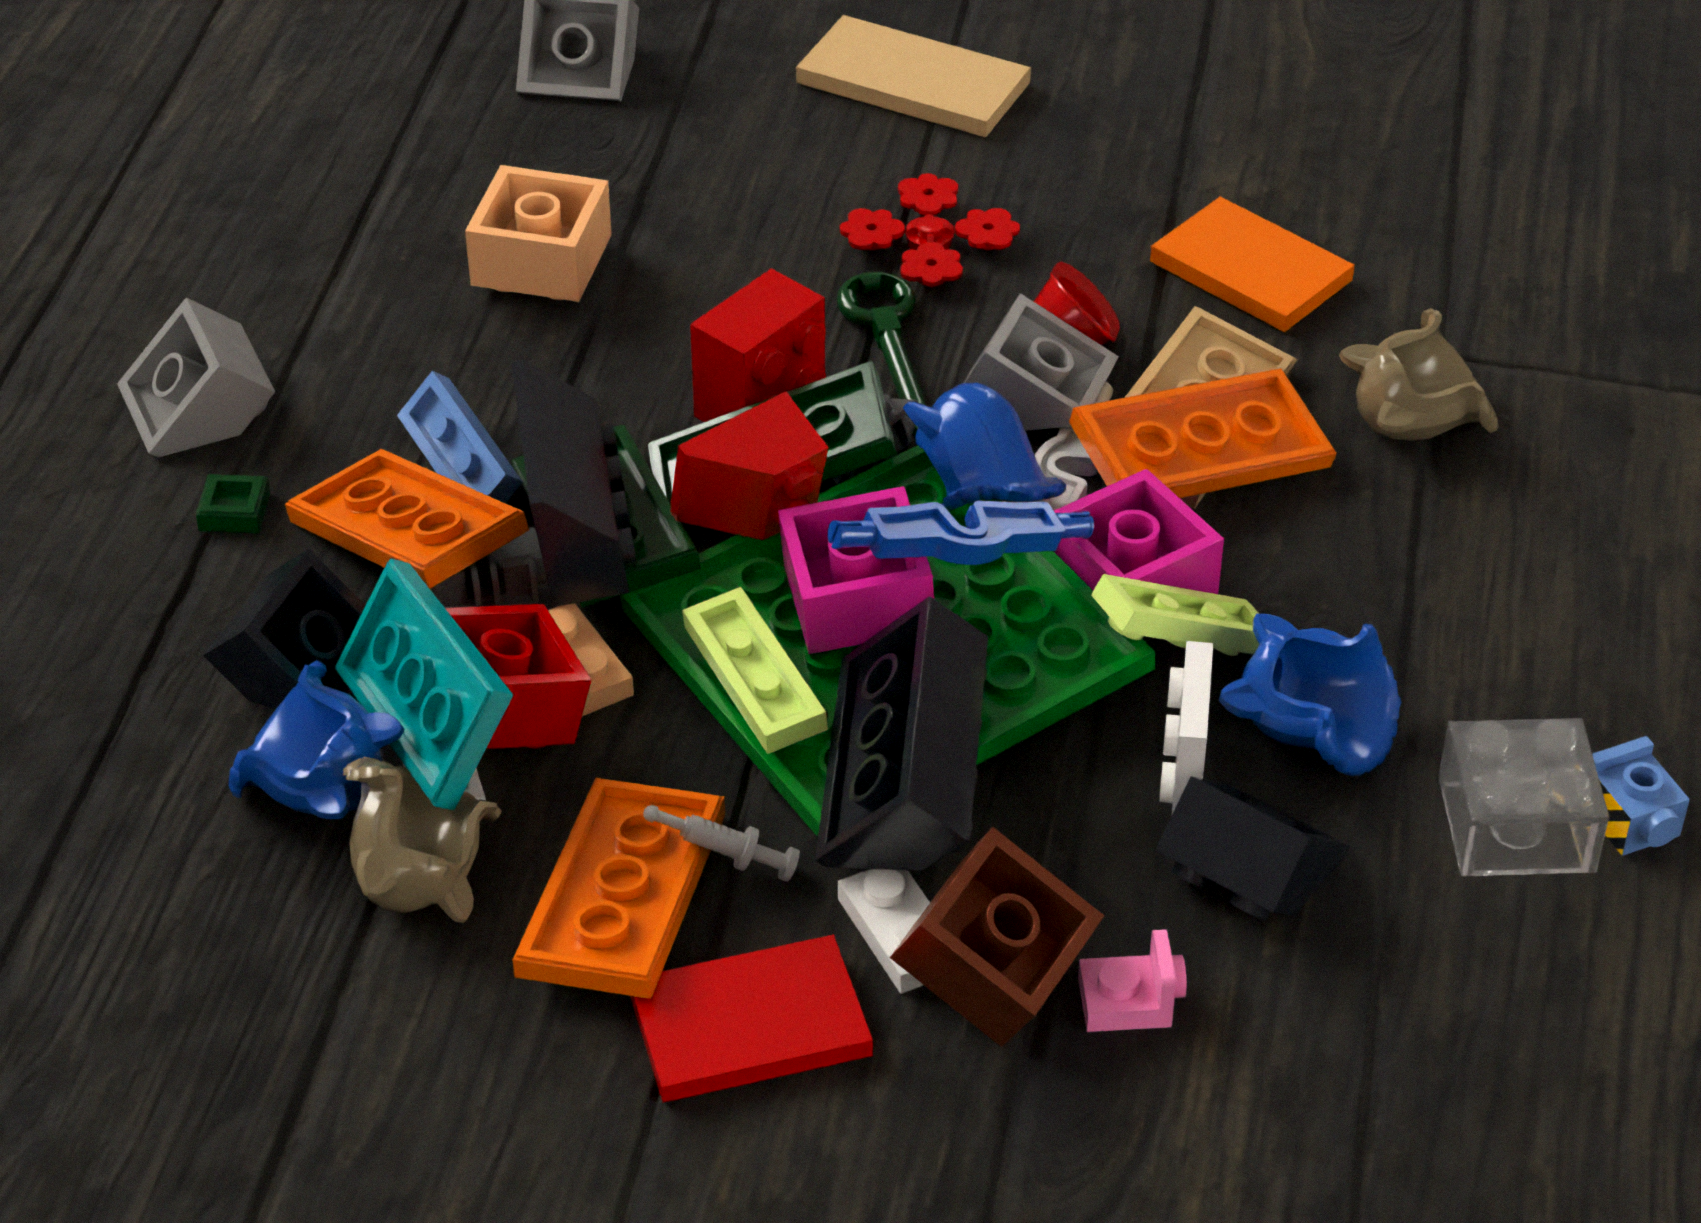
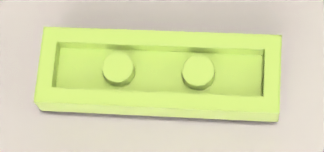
M1107 574L1101 576L1091 594L1109 616L1108 623L1121 635L1130 639L1141 640L1144 636L1164 639L1182 648H1186V641L1213 643V648L1230 656H1237L1239 652L1254 654L1259 646L1252 627L1253 619L1258 612L1246 599Z
M741 587L682 610L686 631L767 754L828 730L825 709Z

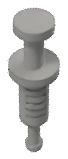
M655 805L647 806L643 812V816L648 822L653 823L656 821L680 830L683 840L734 858V868L744 871L750 861L754 860L778 869V878L788 882L796 869L800 851L789 847L786 853H782L758 844L759 829L749 826L743 833L724 825L720 826L716 822L712 823L708 819L704 820V818L694 814L691 817L686 816L685 819L658 810V807Z

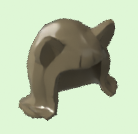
M1430 308L1422 312L1421 329L1395 333L1378 346L1355 344L1346 347L1340 352L1339 357L1341 361L1360 375L1356 390L1357 408L1373 432L1393 439L1414 441L1430 439L1455 427L1471 422H1480L1489 433L1497 431L1499 427L1498 418L1485 395V391L1472 376V372L1456 349L1449 344L1439 330L1442 314L1438 310Z
M369 757L359 758L343 768V776L347 775L346 780L359 781L361 783V799L353 821L350 854L351 865L363 894L383 909L400 913H407L437 904L455 922L464 923L473 909L474 898L466 877L479 848V822L483 818L491 822L498 819L502 810L497 807V803L481 799L477 800L470 793L463 792L455 810L435 807L406 767L400 765L393 766L389 762H380L379 759Z

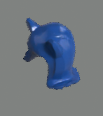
M962 383L944 392L936 400L933 407L911 401L903 406L908 417L918 427L915 436L916 444L926 452L945 484L947 497L943 498L944 503L942 505L948 511L978 500L1037 501L1061 496L1066 491V484L1061 479L1044 476L1018 413L1012 404L993 388L982 383Z
M1257 613L1253 619L1252 627L1259 646L1247 662L1242 679L1225 686L1221 690L1219 702L1230 713L1238 717L1251 719L1266 736L1284 745L1318 750L1322 759L1327 761L1328 765H1334L1335 770L1344 775L1361 776L1364 772L1369 773L1377 765H1381L1393 746L1392 738H1395L1397 734L1399 707L1402 702L1398 695L1397 681L1394 679L1392 667L1387 664V659L1382 654L1383 648L1375 627L1372 624H1363L1357 636L1347 638L1324 628L1297 630L1290 622L1281 617Z
M316 660L310 665L305 664L298 678L299 682L287 694L284 701L280 703L255 737L254 744L248 747L247 750L238 751L234 764L230 768L228 786L233 796L241 798L245 787L252 785L261 788L275 801L295 811L313 814L323 819H342L348 812L358 809L361 799V783L359 781L346 780L347 775L343 776V768L363 757L379 759L380 762L385 761L383 758V747L401 738L405 729L400 721L390 714L380 712L369 713L351 695L324 686L321 679L325 676L327 669L325 664Z

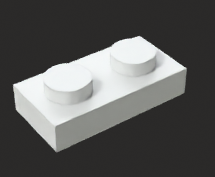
M868 869L839 880V902L900 994L923 986L921 982L889 958L930 904L909 871Z

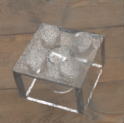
M1583 719L1448 721L1438 778L1460 875L1596 873L1609 814Z

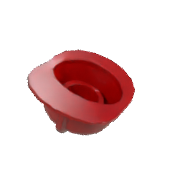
M1062 261L1056 263L1050 273L1049 280L1033 302L1100 345H1104L1110 340L1115 342L1120 331V322L1107 299L1076 268Z

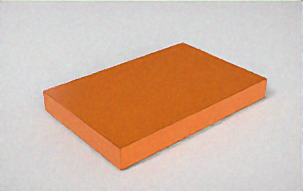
M1221 196L1151 245L1150 262L1282 332H1286L1353 280L1355 266L1343 258Z

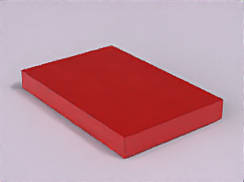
M834 934L662 971L651 999L630 996L663 1103L873 1056V1039Z

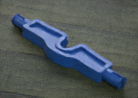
M978 500L968 508L964 518L966 527H963L942 504L930 502L901 507L869 508L864 519L858 521L833 520L828 527L829 544H832L831 547L833 549L869 547L873 555L879 559L932 556L950 563L977 565L992 562L1000 558L1004 553L1055 551L1060 540L1063 538H1090L1094 531V520L1092 516H1089L1090 512L1055 513L1047 502L1016 503Z

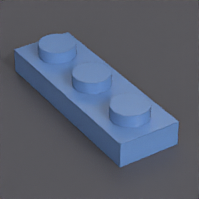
M432 370L398 413V418L436 473L503 503H507L523 481L451 380Z

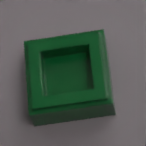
M208 474L196 512L198 530L259 533L271 493L268 477Z

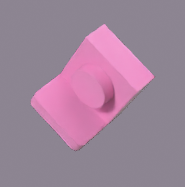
M1167 929L1152 930L1150 955L1079 959L1078 981L1087 1032L1172 1027L1175 998H1185L1187 980L1183 955L1171 954Z

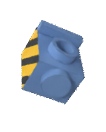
M1647 736L1590 754L1578 799L1581 806L1622 856L1650 846L1660 847L1679 837L1690 800L1652 755L1654 744Z

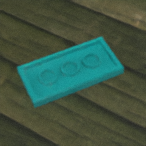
M390 558L335 669L359 703L369 713H388L400 721L405 731L401 738L391 743L390 746L435 807L455 810L513 697V693L410 563Z

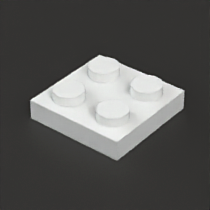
M1186 641L1184 668L1171 667L1167 707L1180 708V715L1166 714L1163 755L1176 756V763H1162L1159 802L1172 803V814L1190 776L1203 779L1213 643Z

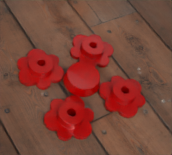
M925 173L920 175L918 179L907 178L898 184L901 206L914 209L917 213L924 215L923 217L910 221L905 227L902 221L892 219V213L888 210L881 209L872 212L864 208L855 209L848 214V221L841 223L840 234L848 237V244L854 249L879 250L891 247L893 239H898L905 233L911 250H907L902 254L901 276L905 280L917 281L922 285L934 287L945 281L958 280L963 275V266L959 263L960 253L949 249L955 233L963 239H968V244L973 248L984 250L1005 249L1011 246L1013 236L1020 233V224L1011 220L1010 212L1002 208H992L986 212L980 209H973L967 213V218L961 219L955 224L954 229V226L949 221L934 215L939 214L944 208H953L957 205L958 183L950 178L938 179L934 174Z

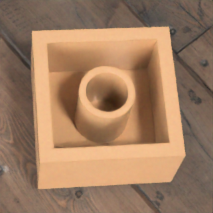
M500 165L465 230L470 285L495 289L500 292H516L549 297L553 300L579 302L612 235L608 180Z

